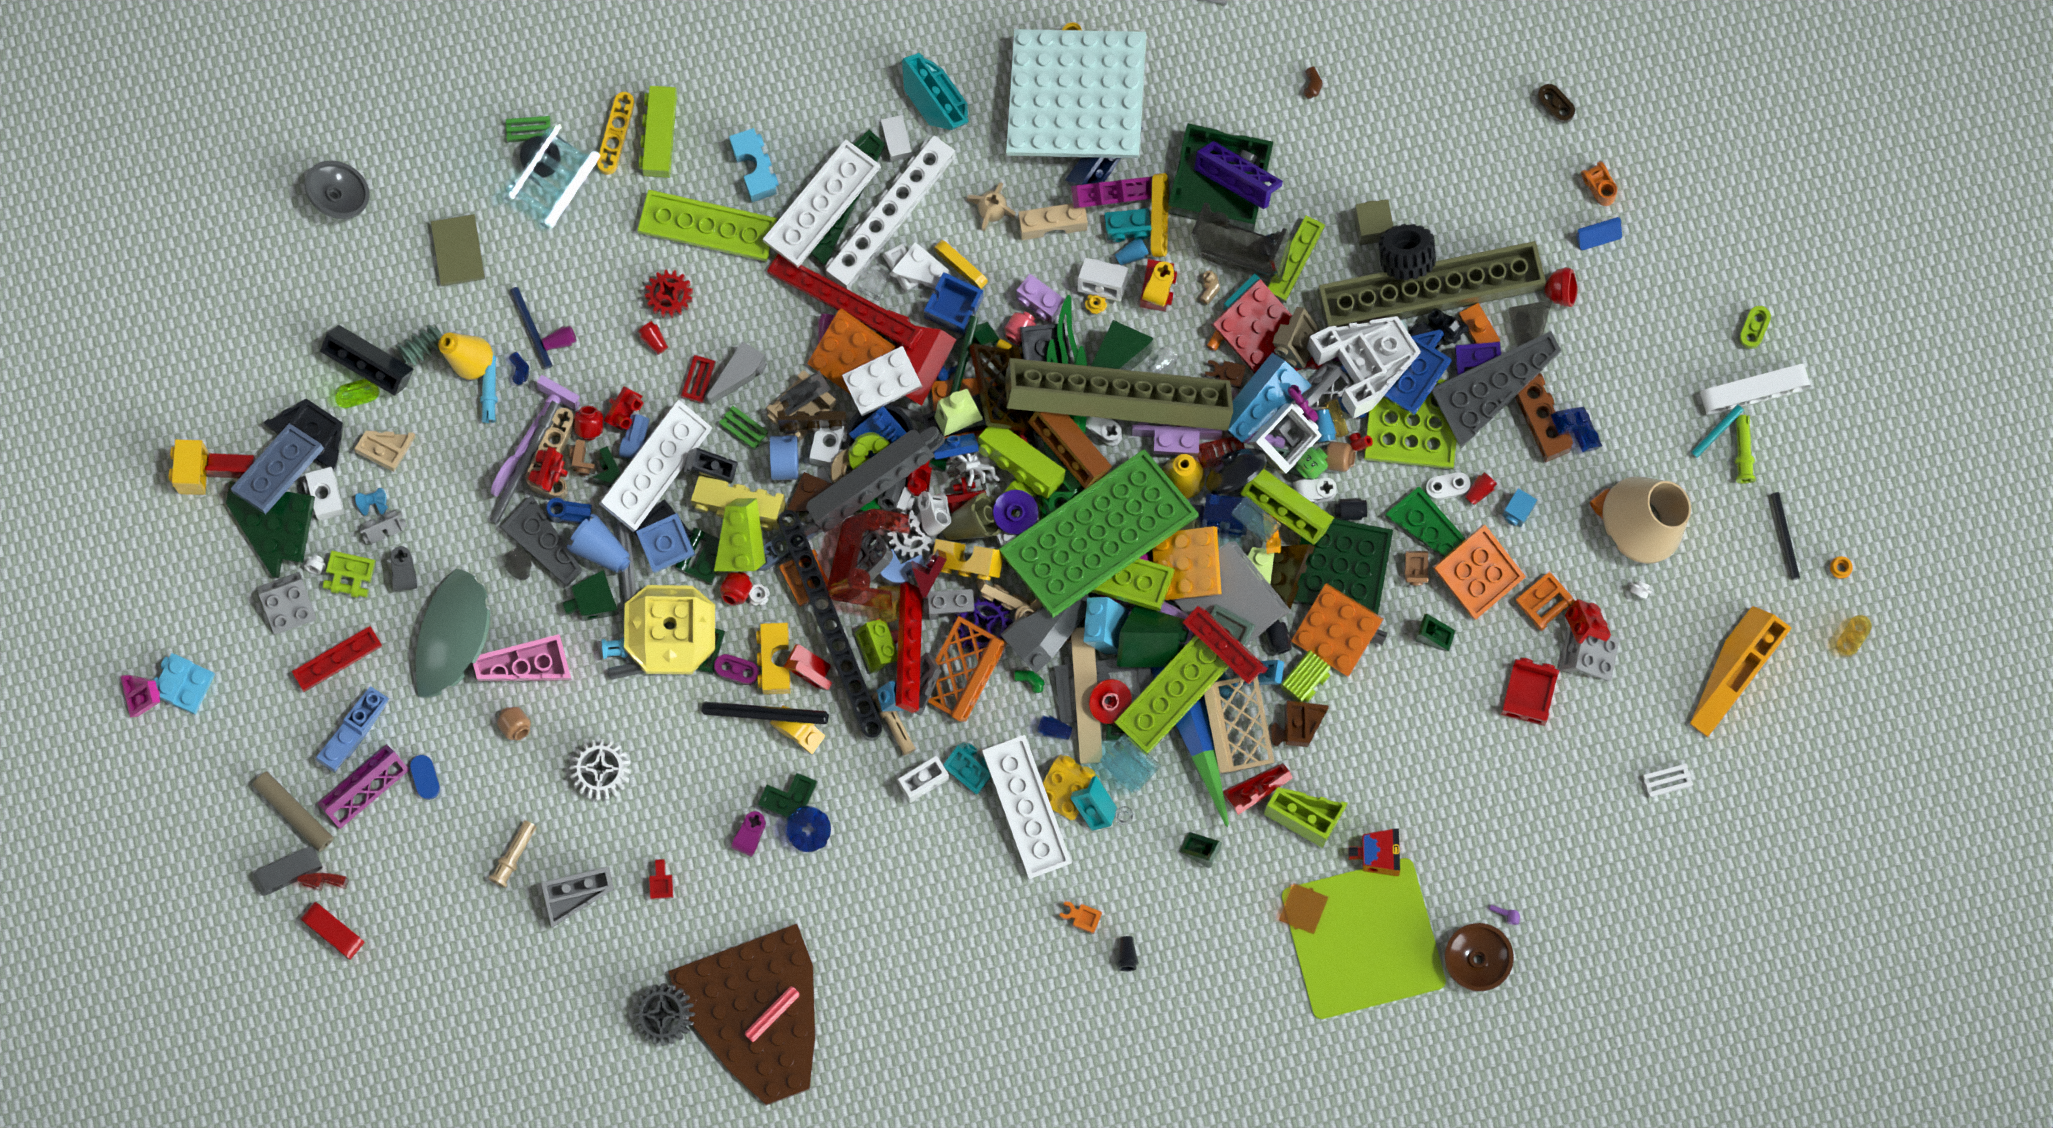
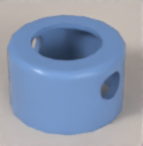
M770 436L772 480H796L799 478L797 436Z

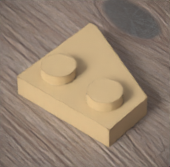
M365 431L355 447V453L394 472L414 441L415 434L411 432L405 435L386 431L383 433Z

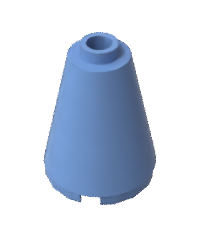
M591 514L592 519L590 521L585 519L573 533L570 539L574 542L572 546L567 544V550L616 573L620 570L622 572L625 571L631 562L629 560L630 554L597 515Z

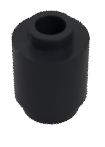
M1361 498L1339 499L1338 503L1334 504L1335 517H1339V520L1344 521L1367 518V501L1361 500Z
M1277 620L1265 630L1270 649L1274 650L1275 655L1286 653L1292 649V640L1285 622Z

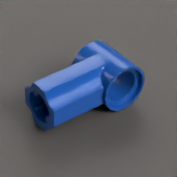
M553 498L547 504V515L552 522L560 523L564 521L581 524L585 519L590 521L591 504L569 502L561 498ZM555 506H560L563 508V511L560 514H553L551 509Z

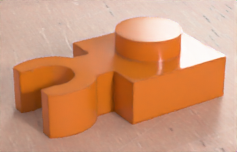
M1065 901L1064 906L1069 907L1071 912L1069 914L1060 912L1059 917L1064 920L1074 919V927L1094 934L1102 912L1084 904H1081L1078 910L1071 902Z

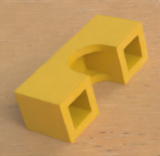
M935 539L933 555L939 549L946 553L947 558L940 572L952 574V570H958V575L971 577V574L975 573L978 574V579L990 581L991 577L1000 578L1003 562L1000 550L974 546L971 558L966 560L964 555L966 544Z
M788 623L760 624L761 630L756 631L757 644H761V652L757 653V665L762 666V675H758V688H762L763 695L791 694L790 671L784 667L776 666L771 661L775 652L789 650Z

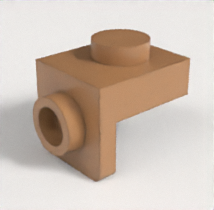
M576 440L575 446H571L569 459H572L573 471L582 476H589L590 473L595 474V465L584 463L587 448L585 441Z
M1405 551L1404 577L1406 582H1410V585L1419 586L1423 585V582H1428V551Z

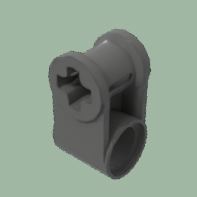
M398 546L391 552L394 591L416 589L417 580L411 553L408 548ZM399 554H404L406 557L404 562H399Z

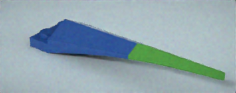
M1150 667L1153 679H1155L1164 670L1165 667ZM1203 695L1178 721L1176 727L1225 826L1228 827L1229 822L1205 695Z

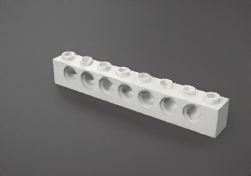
M933 136L930 140H925L920 147L921 152L918 156H913L909 160L906 171L903 174L899 173L894 179V186L890 191L887 189L881 195V202L878 206H873L868 211L866 221L856 226L852 233L854 234L849 241L843 242L839 248L840 253L836 258L832 257L828 261L825 268H827L826 276L848 290L853 286L954 160V149L936 136ZM932 158L935 160V163L933 165H926L924 160ZM913 175H919L922 177V179L919 182H913L910 180V178ZM899 192H906L908 197L900 199L897 197V194ZM890 208L893 209L895 213L891 216H887L883 213L884 210ZM874 225L882 228L877 233L870 231V228ZM860 242H865L868 247L860 250L856 245ZM851 259L854 261V264L847 267L843 265V261Z

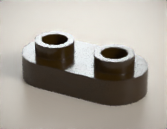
M1545 84L1539 89V103L1556 121L1568 123L1573 119L1575 106L1557 86ZM1550 94L1552 96V99L1547 100L1545 98V95ZM1565 110L1567 115H1561L1560 111Z

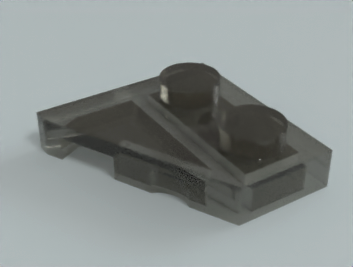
M1551 300L1509 307L1508 311L1516 347L1543 335L1552 304Z

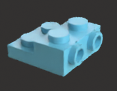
M171 653L170 657L166 656L162 661L161 669L163 672L160 678H154L160 693V700L196 715L215 673Z

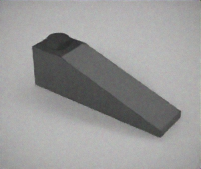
M1085 595L1054 618L1042 606L1036 609V613L1026 618L1025 616L1018 618L1000 635L1036 674L1055 656L1085 617L1087 598L1089 597Z

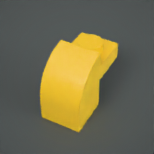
M775 720L770 722L781 734L793 739L811 754L814 753L825 737L815 727V724Z

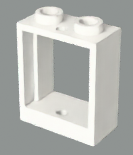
M1285 403L1249 441L1255 449L1262 450L1265 453L1268 463L1278 473L1286 474L1307 449L1312 447L1322 436L1318 431L1319 427L1310 419L1307 420L1302 415L1304 411L1297 404ZM1288 414L1307 436L1284 459L1265 437Z

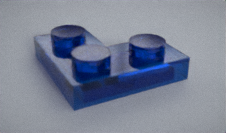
M1584 406L1560 410L1551 414L1559 435L1574 433L1582 452L1593 451L1602 447L1599 435L1595 431Z

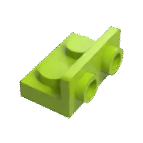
M885 619L867 622L854 632L870 674L878 672L889 663L897 662L898 652Z

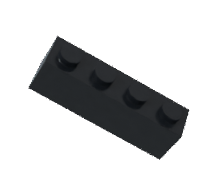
M337 325L326 334L320 349L321 353L394 396L407 387L414 370L412 367L341 325Z

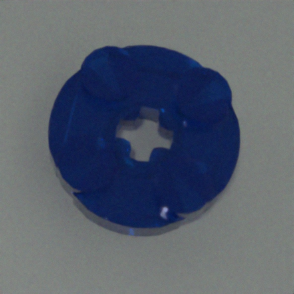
M813 806L799 807L787 818L785 823L786 838L792 846L802 852H814L825 847L831 834V824L828 816ZM807 823H810L811 827H813V831L809 835L802 831L803 827H807Z

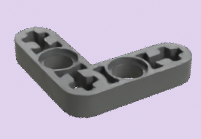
M866 521L857 523L852 534L867 556L839 584V592L848 599L858 596L889 565L893 558L891 549L876 529ZM876 540L875 544L869 548L871 543ZM867 568H869L868 572L864 576H862L863 572Z

